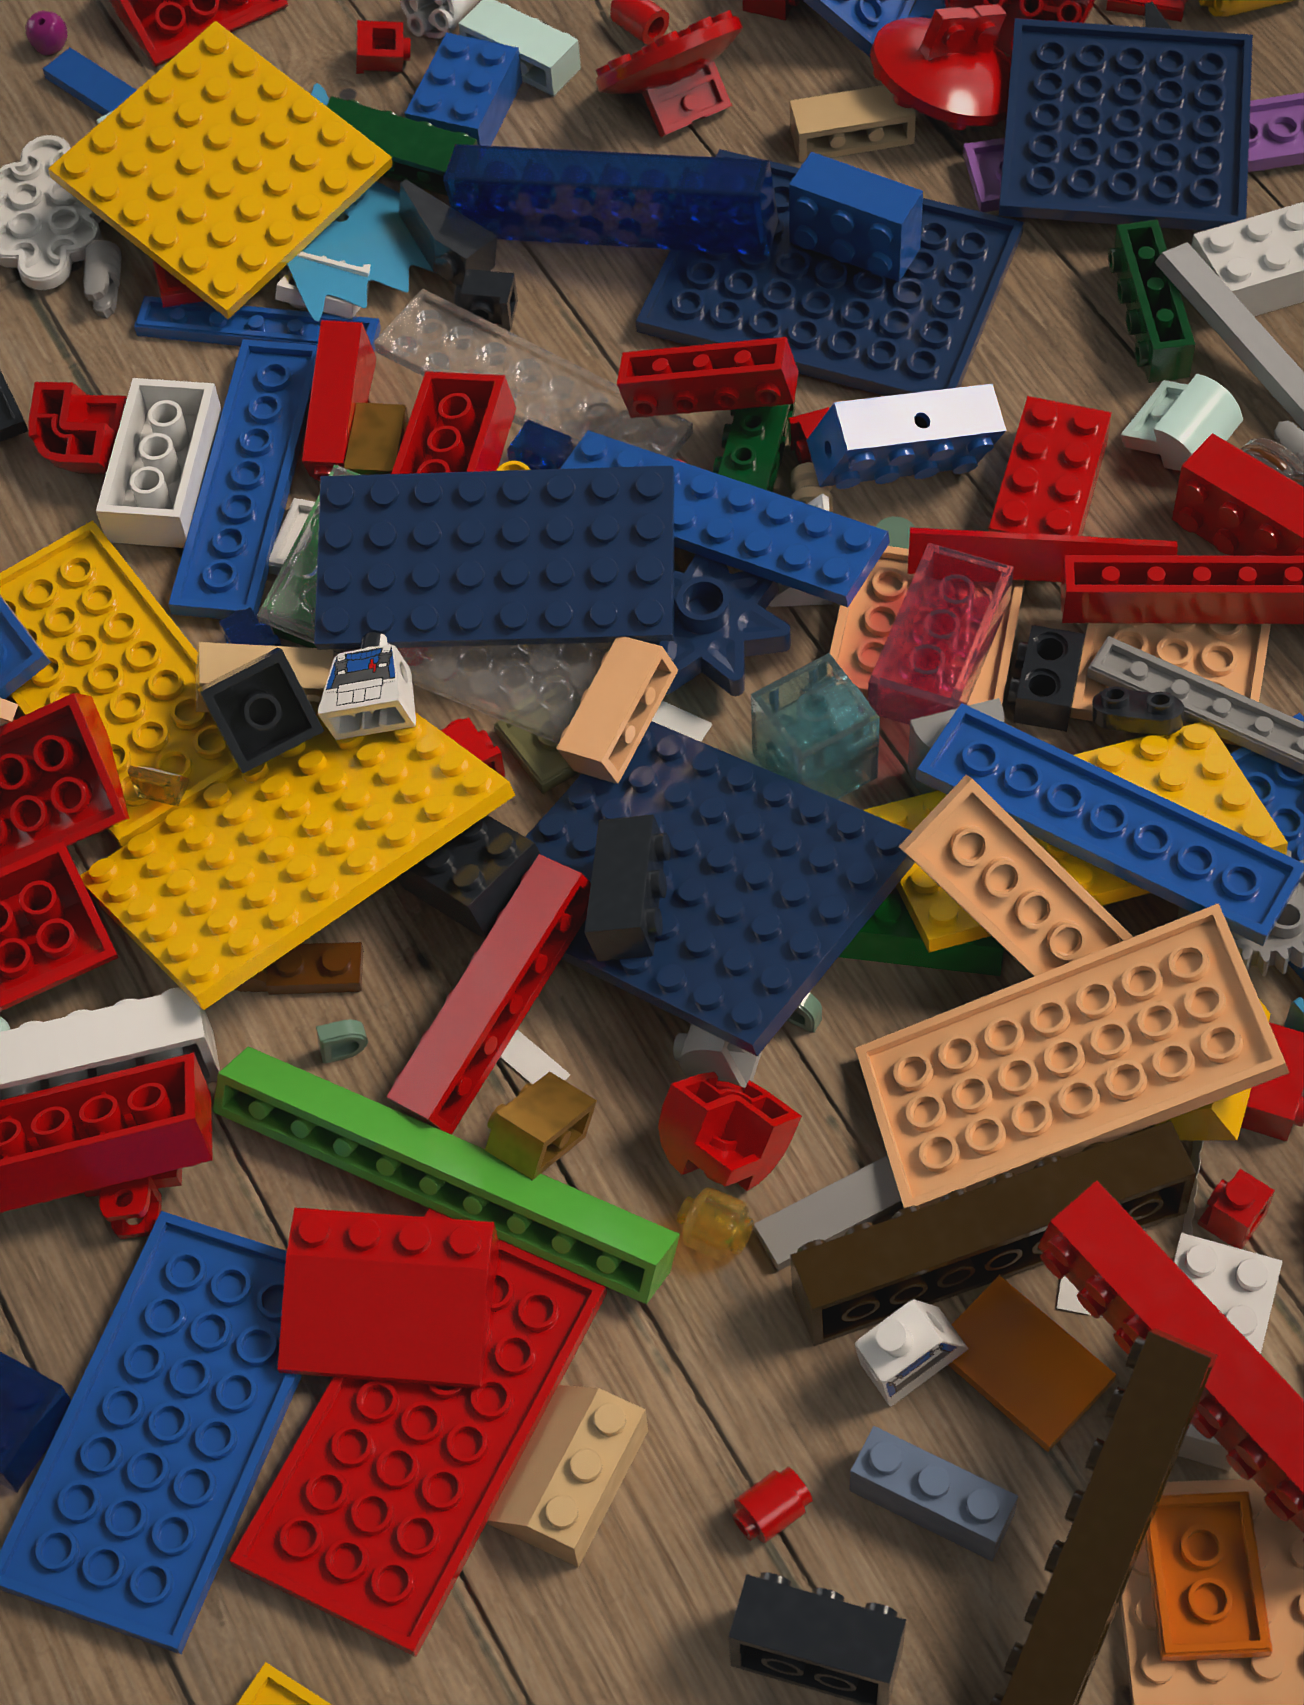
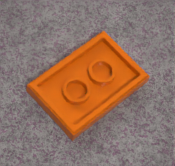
M1000 1275L951 1324L969 1349L949 1363L948 1366L1047 1452L1056 1445L1115 1382L1117 1374Z
M1249 1491L1162 1495L1145 1537L1160 1661L1270 1657L1273 1650Z

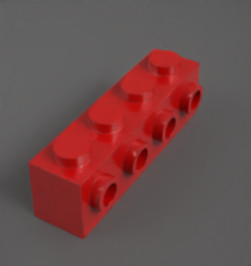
M787 337L622 352L617 387L631 418L794 404L799 371Z

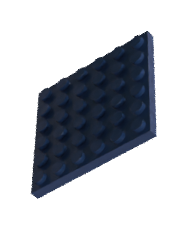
M1015 18L998 216L1119 225L1158 219L1160 228L1201 231L1246 219L1253 34Z

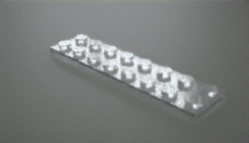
M422 289L374 341L376 353L423 377L425 371L505 375L516 406L512 422L573 452L589 430L673 458L693 434V423L676 414L631 418L616 384L425 289Z

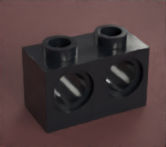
M1036 625L1031 626L1029 641L1019 642L1015 667L1023 668L1021 678L1012 677L1007 704L1015 705L1013 723L1067 732L1084 646V633ZM1040 694L1045 695L1046 697H1040L1036 695Z

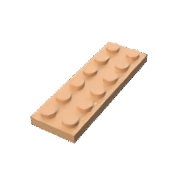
M965 775L899 846L1033 977L1133 937L968 775Z

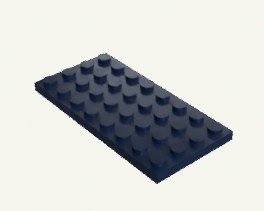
M673 466L321 476L314 645L318 650L361 649L363 636L372 632L385 635L387 642L390 645L396 646V648L611 643L617 637H628L644 642L674 641Z

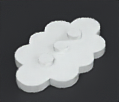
M52 135L37 137L28 142L22 150L20 162L6 164L0 168V265L18 268L22 281L28 287L35 290H48L64 283L70 276L72 262L85 260L86 247L91 242L103 240L98 225L102 218L50 178L48 168L71 149L65 139Z

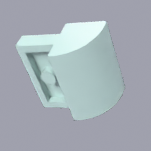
M1196 374L1189 384L1163 380L1121 433V438L1125 448L1161 455L1164 468L1181 471L1183 463L1212 433L1227 441L1243 421V416L1237 401L1226 388L1209 377Z

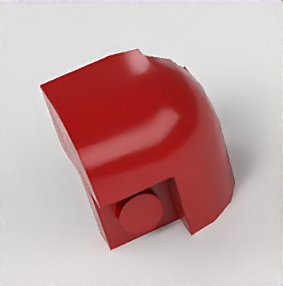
M35 382L28 420L29 437L33 440L38 452L57 468L79 474H106L127 396L87 395L73 382Z
M707 1072L672 1083L661 1108L658 1124L660 1143L669 1163L681 1175L700 1168L704 1171L707 1178L722 1184L724 1187L737 1183L748 1191L766 1178L784 1156L802 1115L766 1089L750 1080L744 1088L730 1082L719 1081V1077L715 1072Z

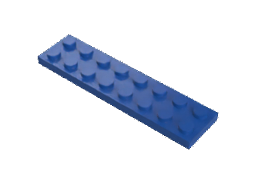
M242 339L168 605L172 615L256 622L270 569L269 558L279 534L307 426L318 345Z
M589 430L560 468L673 466L675 472L674 547L845 607H849L890 543L889 533L886 530Z
M963 703L960 704L917 768L916 780L945 794H948L965 775H968L1028 834L1192 913L1219 903L1230 931L1261 946L1265 944L1304 875V863Z

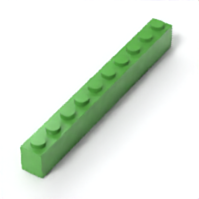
M249 1046L218 1072L213 1105L214 1113L450 1218L494 1222L498 1239L646 1305L671 1272L680 1236L677 1232L546 1175L540 1174L534 1180H531L477 1145Z

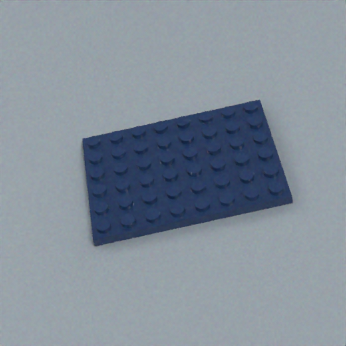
M719 149L636 319V332L689 346L787 337L799 371L798 374L884 396L959 388L961 386L1023 234L1024 222L923 198L920 250L900 282L789 242V184L800 168Z
M651 721L618 784L581 774L526 835V838L535 842L541 855L582 873L591 882L599 820L654 814L661 833L666 832L668 834L671 847L670 860L664 861L663 865L667 893L666 897L660 898L659 902L663 930L661 936H656L654 956L598 961L585 934V920L561 959L755 1056H758L915 863L899 848L901 843L913 831Z

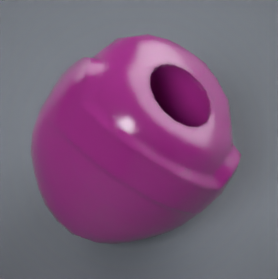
M38 11L27 20L25 26L27 39L41 55L48 56L54 54L64 47L68 37L67 27L64 20L58 14L49 11Z

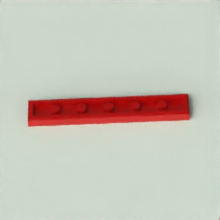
M910 527L907 574L1061 582L1065 555H1177L1178 543L1177 541Z

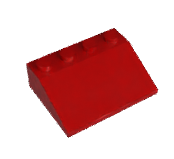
M109 0L120 20L154 67L173 59L215 21L228 31L233 32L286 8L289 4L287 0Z
M72 693L0 726V869L61 841H64L66 847L71 846L129 819L110 739L92 696Z
M64 841L0 869V1012L119 958Z
M294 1207L285 1263L278 1357L279 1373L481 1389L500 1249L495 1223L489 1221Z

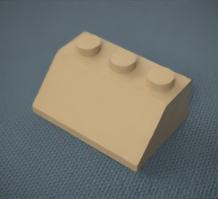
M558 1385L490 1514L487 1524L579 1568L648 1432L646 1410L600 1388Z

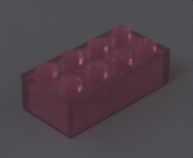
M928 543L868 682V713L910 725V720L957 709L961 703L967 705L1011 599L1014 567Z

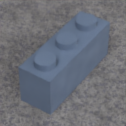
M873 1426L850 1471L851 1492L990 1561H993L1016 1510L1018 1495L876 1426Z

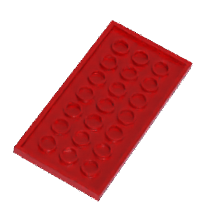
M430 1208L424 1216L453 1219ZM498 1239L500 1249L481 1389L333 1377L229 1560L234 1568L414 1657H417L478 1541L490 1514L607 1295L606 1286Z

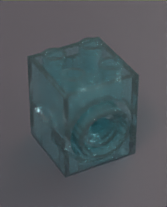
M830 653L751 694L752 754L762 768L835 799L845 796L878 777L880 717L870 706L864 694L852 683Z

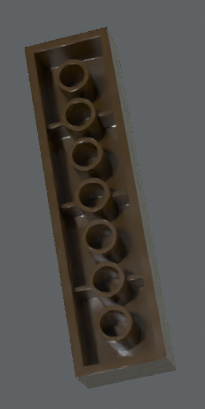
M1171 1121L1150 1126L1108 1143H1093L1082 1152L1063 1159L1061 1156L1048 1157L1037 1163L1032 1170L1017 1175L1013 1172L1000 1174L992 1178L986 1186L969 1192L966 1189L952 1191L943 1196L938 1203L924 1208L919 1206L906 1207L895 1213L892 1219L873 1225L869 1222L858 1224L847 1230L842 1237L827 1242L822 1239L807 1242L799 1247L796 1253L790 1255L792 1293L813 1346L881 1323L909 1301L918 1300L927 1304H934L990 1284L999 1275L1007 1278L1043 1265L1044 1263L1040 1257L1043 1252L1038 1246L1050 1221L1095 1181H1098L1142 1229L1186 1214L1196 1171Z

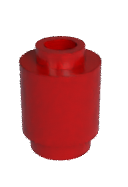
M786 1467L780 1473L773 1470L734 1499L737 1511L732 1514V1518L741 1533L749 1541L757 1537L765 1544L806 1513L804 1507L810 1504L813 1499L808 1488L793 1469Z

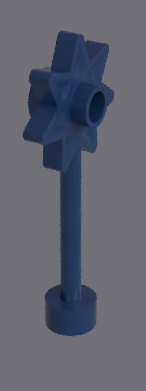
M697 554L685 573L674 571V641L647 642L662 646L678 669L666 694L674 692L700 673H704L730 695L739 696L745 690V657L788 651L791 647L789 624L766 610L779 591V583L745 571L730 574L725 564Z

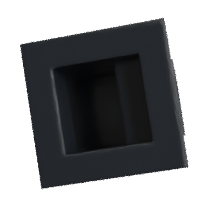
M466 269L463 285H457L455 289V309L463 310L464 321L502 324L503 331H511L518 303L515 273Z

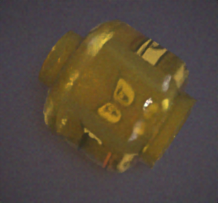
M711 1187L704 1188L696 1198L687 1196L679 1210L676 1221L683 1226L682 1241L687 1247L722 1261L728 1259L733 1253L736 1255L742 1253L754 1226V1219L749 1217L747 1203Z

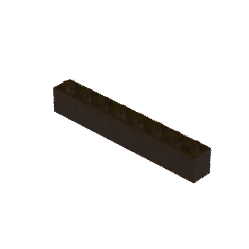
M1158 1329L1150 1330L1146 1339L1140 1336L1136 1337L1126 1361V1367L1133 1369L1126 1390L1117 1387L1110 1400L1105 1417L1113 1420L1106 1440L1097 1438L1091 1448L1085 1468L1093 1473L1085 1492L1076 1489L1069 1503L1065 1520L1072 1522V1526L1065 1543L1056 1540L1044 1568L1045 1571L1052 1574L1045 1594L1036 1591L1029 1604L1024 1622L1031 1624V1629L1025 1644L1016 1642L1007 1659L1004 1673L1012 1677L1004 1696L996 1693L990 1705H1079L1218 1355Z

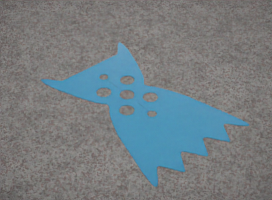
M316 83L311 95L326 106L330 99L324 88L319 83ZM376 181L343 212L348 215L346 221L339 222L334 220L301 251L320 257L326 256L328 259L339 262L344 260L347 264L362 268L363 265L370 264L368 278L298 256L287 263L302 300L315 321H320L327 295L335 296L361 308H366L367 283L369 280L406 293L409 291L410 265L434 272L399 215L400 193Z

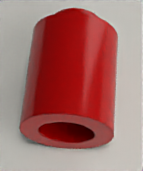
M612 0L611 20L646 45L655 42L654 40L665 34L670 20L669 13L653 1Z

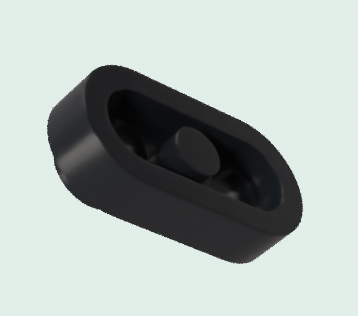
M1112 686L1094 696L1092 700V718L1098 726L1105 729L1150 735H1169L1182 728L1184 724V705L1180 699L1167 692L1151 693Z

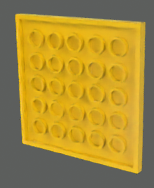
M215 21L52 164L48 170L51 179L229 319L280 272L288 262L295 258L392 167V157Z

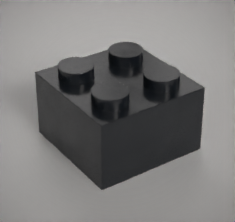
M278 647L197 688L227 748L242 773L324 732L283 650Z

